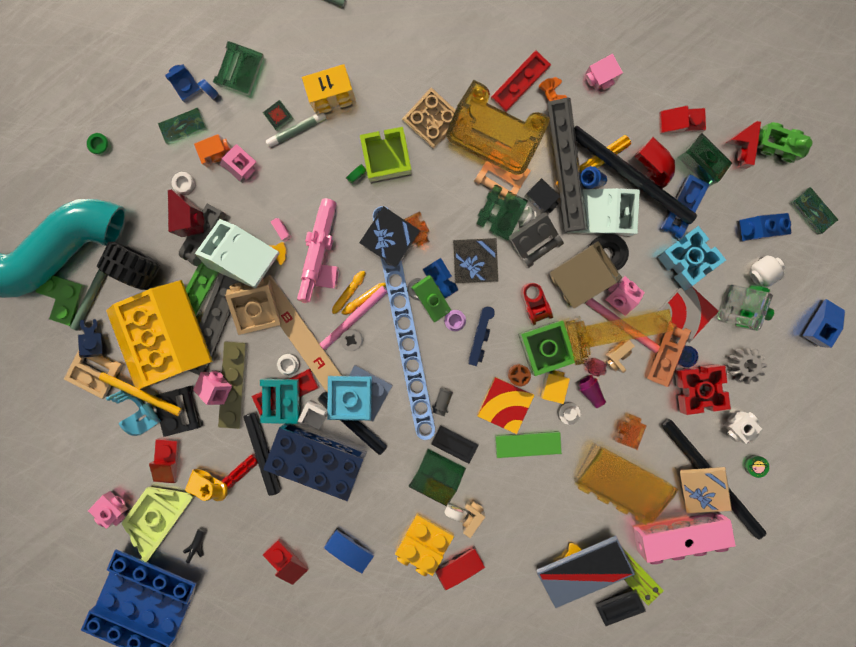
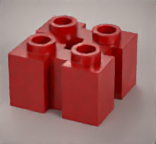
M725 365L700 366L701 372L697 368L675 370L676 386L683 390V395H678L680 413L686 415L705 413L704 407L713 412L731 409L729 392L723 391L722 384L727 383ZM705 386V390L700 392V387Z

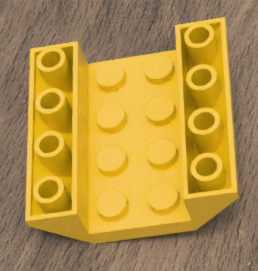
M182 280L151 288L117 302L106 310L133 384L138 389L146 388L164 379L213 362Z

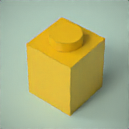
M553 370L552 374L546 373L540 398L564 404L570 378L564 377L565 373Z

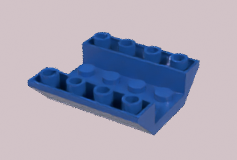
M116 549L107 567L109 575L96 605L89 610L81 631L118 647H171L194 597L196 583Z

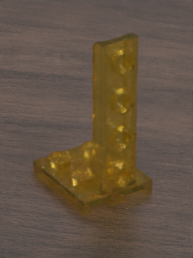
M670 309L585 326L584 321H581L580 316L572 317L566 321L575 365L585 364L589 359V355H591L590 347L674 331Z

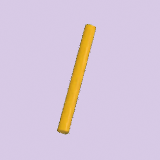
M104 372L99 376L100 381L171 414L179 416L182 408Z

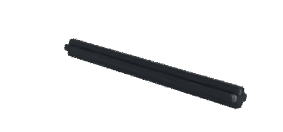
M579 126L574 127L578 143L684 222L692 224L697 218L696 213Z
M668 419L662 424L665 432L697 469L712 468L672 420ZM729 488L732 511L758 540L766 536V531Z

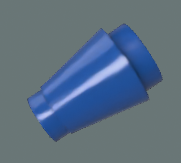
M590 166L582 171L580 180L584 187L595 188L604 186L607 183V176L596 167Z

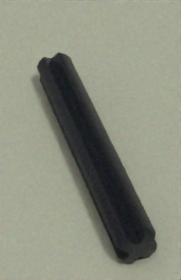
M323 392L318 397V401L326 409L328 407V393ZM340 420L378 455H381L386 450L387 446L360 421Z
M256 413L246 414L243 418L269 496L280 493L276 475L263 470L269 453Z

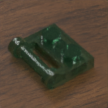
M227 41L225 47L227 50L218 75L213 79V83L250 96L264 55L263 53ZM235 53H239L230 80H227L226 76Z

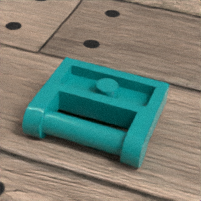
M260 379V386H262V415L260 416V423L298 424L299 379ZM271 387H276V416L271 415Z

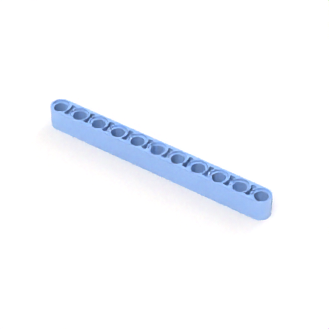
M380 206L374 210L373 221L375 220L383 206ZM381 258L415 431L420 439L428 440L435 434V423L402 260L397 267H394L393 265H387L386 261ZM393 275H399L402 279L401 284L397 287H393L390 284V278ZM397 296H403L406 299V304L403 308H397L394 305V300ZM407 317L410 320V327L408 329H401L399 327L398 321L400 318ZM410 338L414 341L415 346L412 350H405L402 343L404 339ZM409 360H416L418 362L419 368L416 371L408 370L407 362ZM414 381H420L423 384L421 392H414L411 389V384ZM417 403H425L428 407L425 413H418L415 409ZM422 424H429L432 430L429 434H422L419 428Z

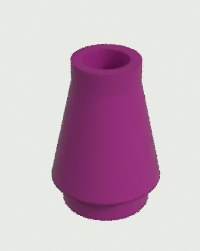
M588 375L578 382V390L595 408H599L606 403L597 378Z

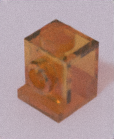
M420 211L404 219L420 230V233L412 243V246L417 244L418 247L430 242L426 234L430 231L425 221L420 222L419 220L422 218Z
M629 414L624 421L620 422L618 427L619 436L614 435L613 440L637 450L647 425L641 423L642 418Z

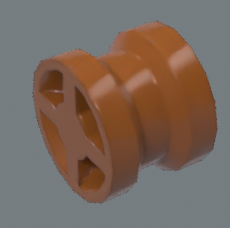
M516 364L509 369L508 378L512 384L522 387L529 383L531 373L527 367Z

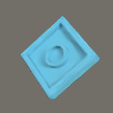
M328 376L327 420L371 421L372 376Z

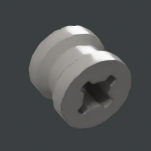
M347 330L341 335L340 343L345 350L355 351L362 346L363 337L357 330Z

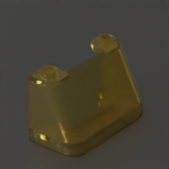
M473 80L457 105L446 133L447 139L452 144L512 174L519 175L524 173L550 123V118L542 113L534 112L524 122L488 104L487 102L490 97L489 89L484 84Z

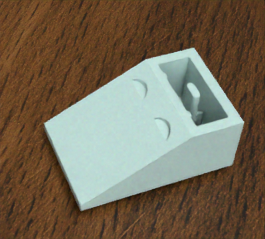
M618 188L583 189L588 229L567 233L636 235L638 233L640 190Z
M219 219L195 254L207 268L256 289L280 253L238 226Z

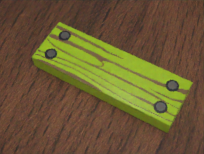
M623 548L635 575L624 579V581L633 590L637 589L640 598L649 606L664 590Z

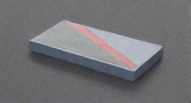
M617 536L537 569V574L555 608L635 575Z

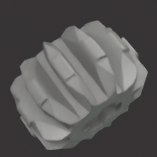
M744 347L743 351L737 349V356H729L733 360V363L727 364L728 367L733 368L729 374L731 376L736 375L735 380L737 382L742 380L745 384H750L751 380L758 382V375H765L761 368L767 367V364L761 363L765 358L764 355H758L759 350L753 349L751 351L750 347ZM750 363V367L744 368V364Z

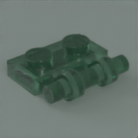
M494 185L492 191H489L486 198L488 200L484 208H481L478 213L479 218L476 224L484 227L486 221L493 223L489 230L490 232L509 240V236L512 234L528 200L510 191L503 198L500 196L502 187ZM495 204L501 206L497 216L491 213Z

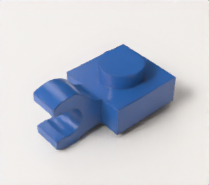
M441 258L423 269L426 276L430 275L444 298L458 291L457 285L448 280L452 275Z

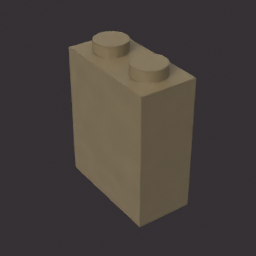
M598 241L550 272L553 283L560 287L564 293L565 301L572 305L574 309L613 286L622 278Z

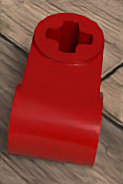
M536 283L524 285L521 295L531 324L534 326L536 322L543 319H552L553 314L541 286ZM533 286L537 290V295L535 298L530 299L526 292L529 287Z

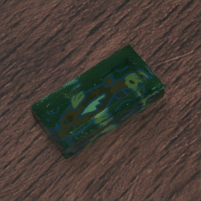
M199 108L158 123L167 145L207 129Z
M811 187L807 188L792 201L793 205L818 234L824 233L838 221V218Z

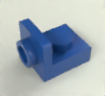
M184 64L173 66L169 73L165 75L184 103L202 92L191 72Z

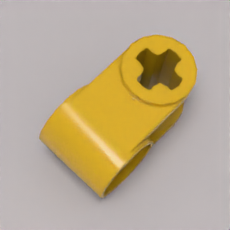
M199 469L192 470L185 489L186 492L195 495L203 501L211 499L223 501L228 492L224 482Z

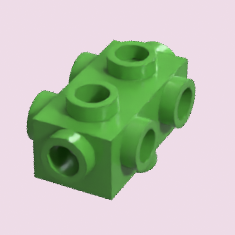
M771 122L763 126L762 129L760 128L757 148H760L761 153L764 155L774 156L775 153L782 156L781 160L794 163L795 160L798 161L807 156L813 142L810 139L811 137L804 135L803 131L797 129L788 130L783 128L782 124Z

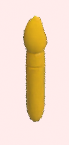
M360 271L354 276L353 281L334 304L332 314L338 313L355 292L358 285L362 284L366 274L365 271Z
M386 283L374 286L353 302L348 303L341 313L344 315L353 313L356 308L360 307L381 286L385 288Z

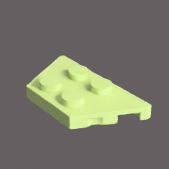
M147 487L122 522L125 531L130 535L133 546L137 547L142 556L141 560L145 562L150 560L195 495L155 487Z

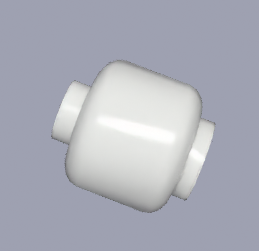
M767 255L751 266L750 277L757 286L768 288L784 277L783 269L785 265L780 258Z

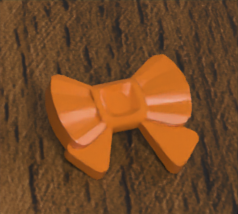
M557 77L548 78L539 84V88L545 92L546 98L549 101L567 98L566 95H557L554 90L562 83L561 79Z

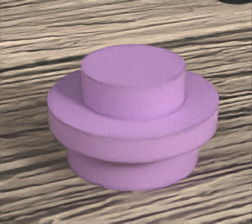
M452 310L445 316V325L451 331H459L464 328L466 317L461 311Z

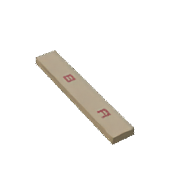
M268 275L264 278V281L270 279L276 299L275 304L281 320L280 327L323 388L328 392V376H342V374L320 346L316 337L272 275Z

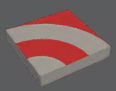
M680 287L656 314L668 325L671 322L680 329L684 330L687 328L691 330L687 343H690L719 311L694 287H690L686 291Z

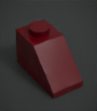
M172 189L168 190V232L180 237L204 233L203 212L186 196Z

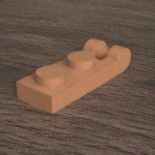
M670 322L647 379L669 387L685 345L690 337L691 330L687 328L684 330L680 329L676 324ZM673 335L680 337L678 343L671 341Z

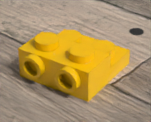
M416 514L395 551V555L398 556L397 560L406 566L409 563L416 566L415 570L423 576L428 574L433 576L443 559L444 553L453 540L454 534Z

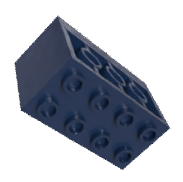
M283 424L277 431L263 470L348 502L367 451L295 424Z

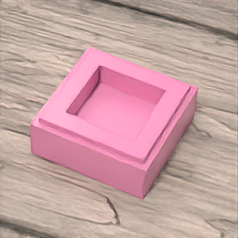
M275 218L270 221L282 241L286 242L291 239L292 236L281 219Z

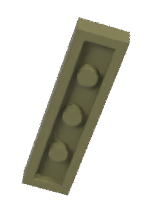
M224 342L222 375L232 388L225 404H221L219 408V428L240 429L242 426L247 343Z

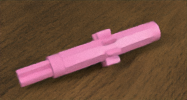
M322 199L313 233L307 232L305 242H307L306 246H309L297 298L302 303H310L325 250H331L333 240L329 234L337 203L331 199Z

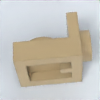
M624 339L605 355L609 359L607 364L614 372L618 370L624 373L626 371L619 360H624L632 354L631 349L635 345L629 339Z
M469 501L465 503V508L473 513L472 516L469 514L462 524L464 526L463 534L469 538L472 537L485 518L484 508L475 501L472 504Z

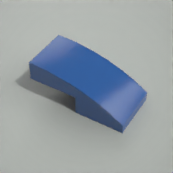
M338 530L334 532L324 546V549L361 574L374 557L372 552L356 544L352 538Z

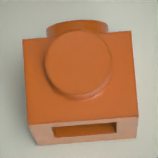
M219 134L194 143L200 161L206 167L211 166V161L212 163L221 161L231 150L228 140L223 139Z

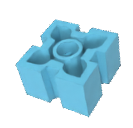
M699 226L658 256L668 271L671 268L676 271L678 275L674 278L684 291L726 261L716 247L709 248L706 244L709 238Z

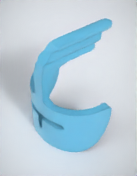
M122 390L106 398L107 401L112 400V402L117 404L129 399L139 407L136 413L119 422V426L129 435L139 436L160 422V419L149 403L144 404L141 399ZM143 415H146L145 418H143L142 420L139 421V418H140V417H142Z

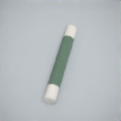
M317 113L267 139L266 143L271 148L327 118L324 113Z

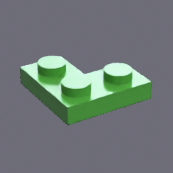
M54 275L48 282L36 289L35 292L55 299L49 317L50 320L70 326L77 313L85 285Z

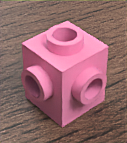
M624 276L619 282L607 289L610 293L605 300L626 316L639 304L645 292L636 283Z
M109 491L102 495L88 512L94 517L95 522L99 526L107 529L113 524L118 526L125 519L123 514L128 508L121 497L115 496Z

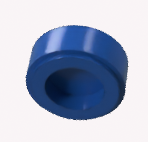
M201 79L197 84L213 100L219 95L205 79Z

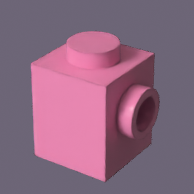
M611 54L590 65L586 71V79L590 86H594L595 90L600 88L606 90L615 84L614 81L619 79L623 72L614 55Z
M201 372L193 391L206 405L225 404L232 386L220 372Z

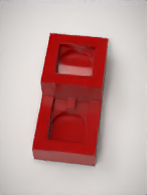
M472 548L457 559H451L438 568L435 573L444 590H448L484 569L485 566L476 550Z

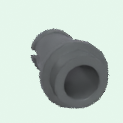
M440 388L436 404L432 406L434 408L432 413L445 417V414L449 412L447 408L453 392Z

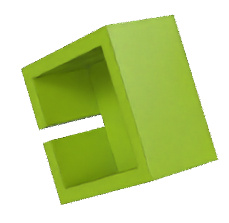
M403 127L384 130L385 139L381 140L379 131L360 135L370 182L412 174Z

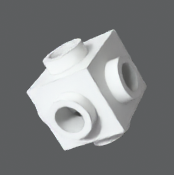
M737 411L723 424L729 431L727 434L735 442L740 441L745 444L757 439L758 433L762 430L757 424L759 420L751 412Z

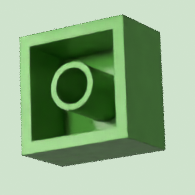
M563 320L519 334L532 375L538 376L577 363Z

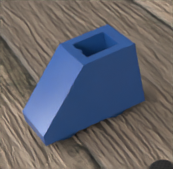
M825 299L802 336L820 347L832 348L843 330L845 310Z

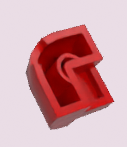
M652 137L634 157L649 170L646 176L663 189L674 177L675 160L670 152Z

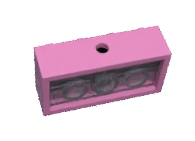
M708 512L633 526L637 551L650 564H661L663 560L671 558L672 560H682L687 555L704 556L707 552L714 550L716 552H725L730 547L736 546L731 520L720 512Z

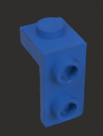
M788 213L761 215L739 220L742 241L789 235L792 233Z

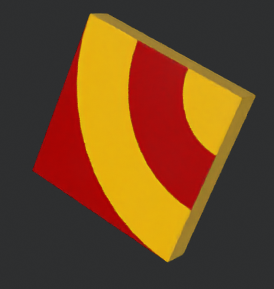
M495 377L477 416L517 434L534 398V394Z

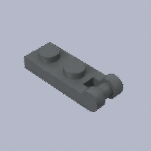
M208 203L202 211L204 216V233L187 236L179 250V256L184 260H189L194 266H199L202 263L196 256V251L219 219L224 220L226 216L224 212Z

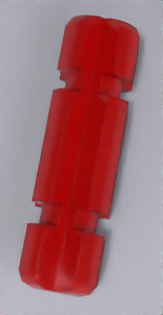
M253 454L245 459V462H242L230 473V476H226L221 481L226 484L227 490L236 484L235 482L242 479L258 464L256 457Z

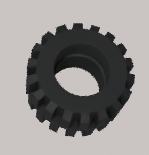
M108 242L97 267L104 274L126 285L140 290H149L160 265L150 257L117 242Z

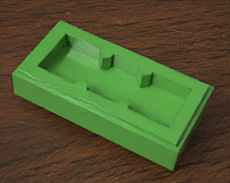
M430 275L412 286L413 291L434 323L452 311Z

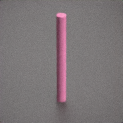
M381 286L320 343V346L324 350L331 346L387 293V290Z
M593 298L586 301V305L654 353L658 352L660 345Z

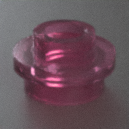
M591 358L590 362L588 361L585 365L588 368V372L597 377L605 375L607 372V364L596 358Z

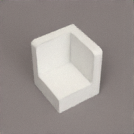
M310 400L306 403L298 423L302 424L304 422L319 430L327 416V409Z

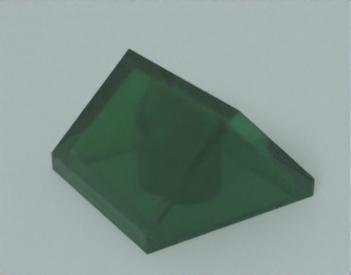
M703 133L678 156L700 180L710 184L709 187L718 183L732 164Z
M428 448L408 487L447 506L458 490L466 467Z

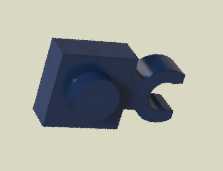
M93 319V326L90 328L85 327L84 320H81L80 327L84 334L78 335L79 357L103 356L101 333H94L98 328L97 320Z

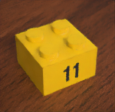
M345 64L302 77L309 103L315 113H327L331 111L332 107L336 106L347 107L352 104V101L356 100Z

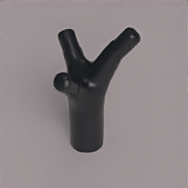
M197 529L191 545L183 550L184 554L189 552L186 563H190L196 551L199 557L203 556L201 543L206 531Z

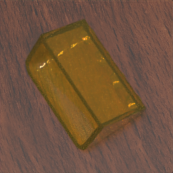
M596 443L593 444L574 480L579 484V490L590 494V492L597 494V499L605 504H609V502L616 504L617 510L626 515L631 512L636 515L635 519L645 525L648 522L653 523L678 491V488Z

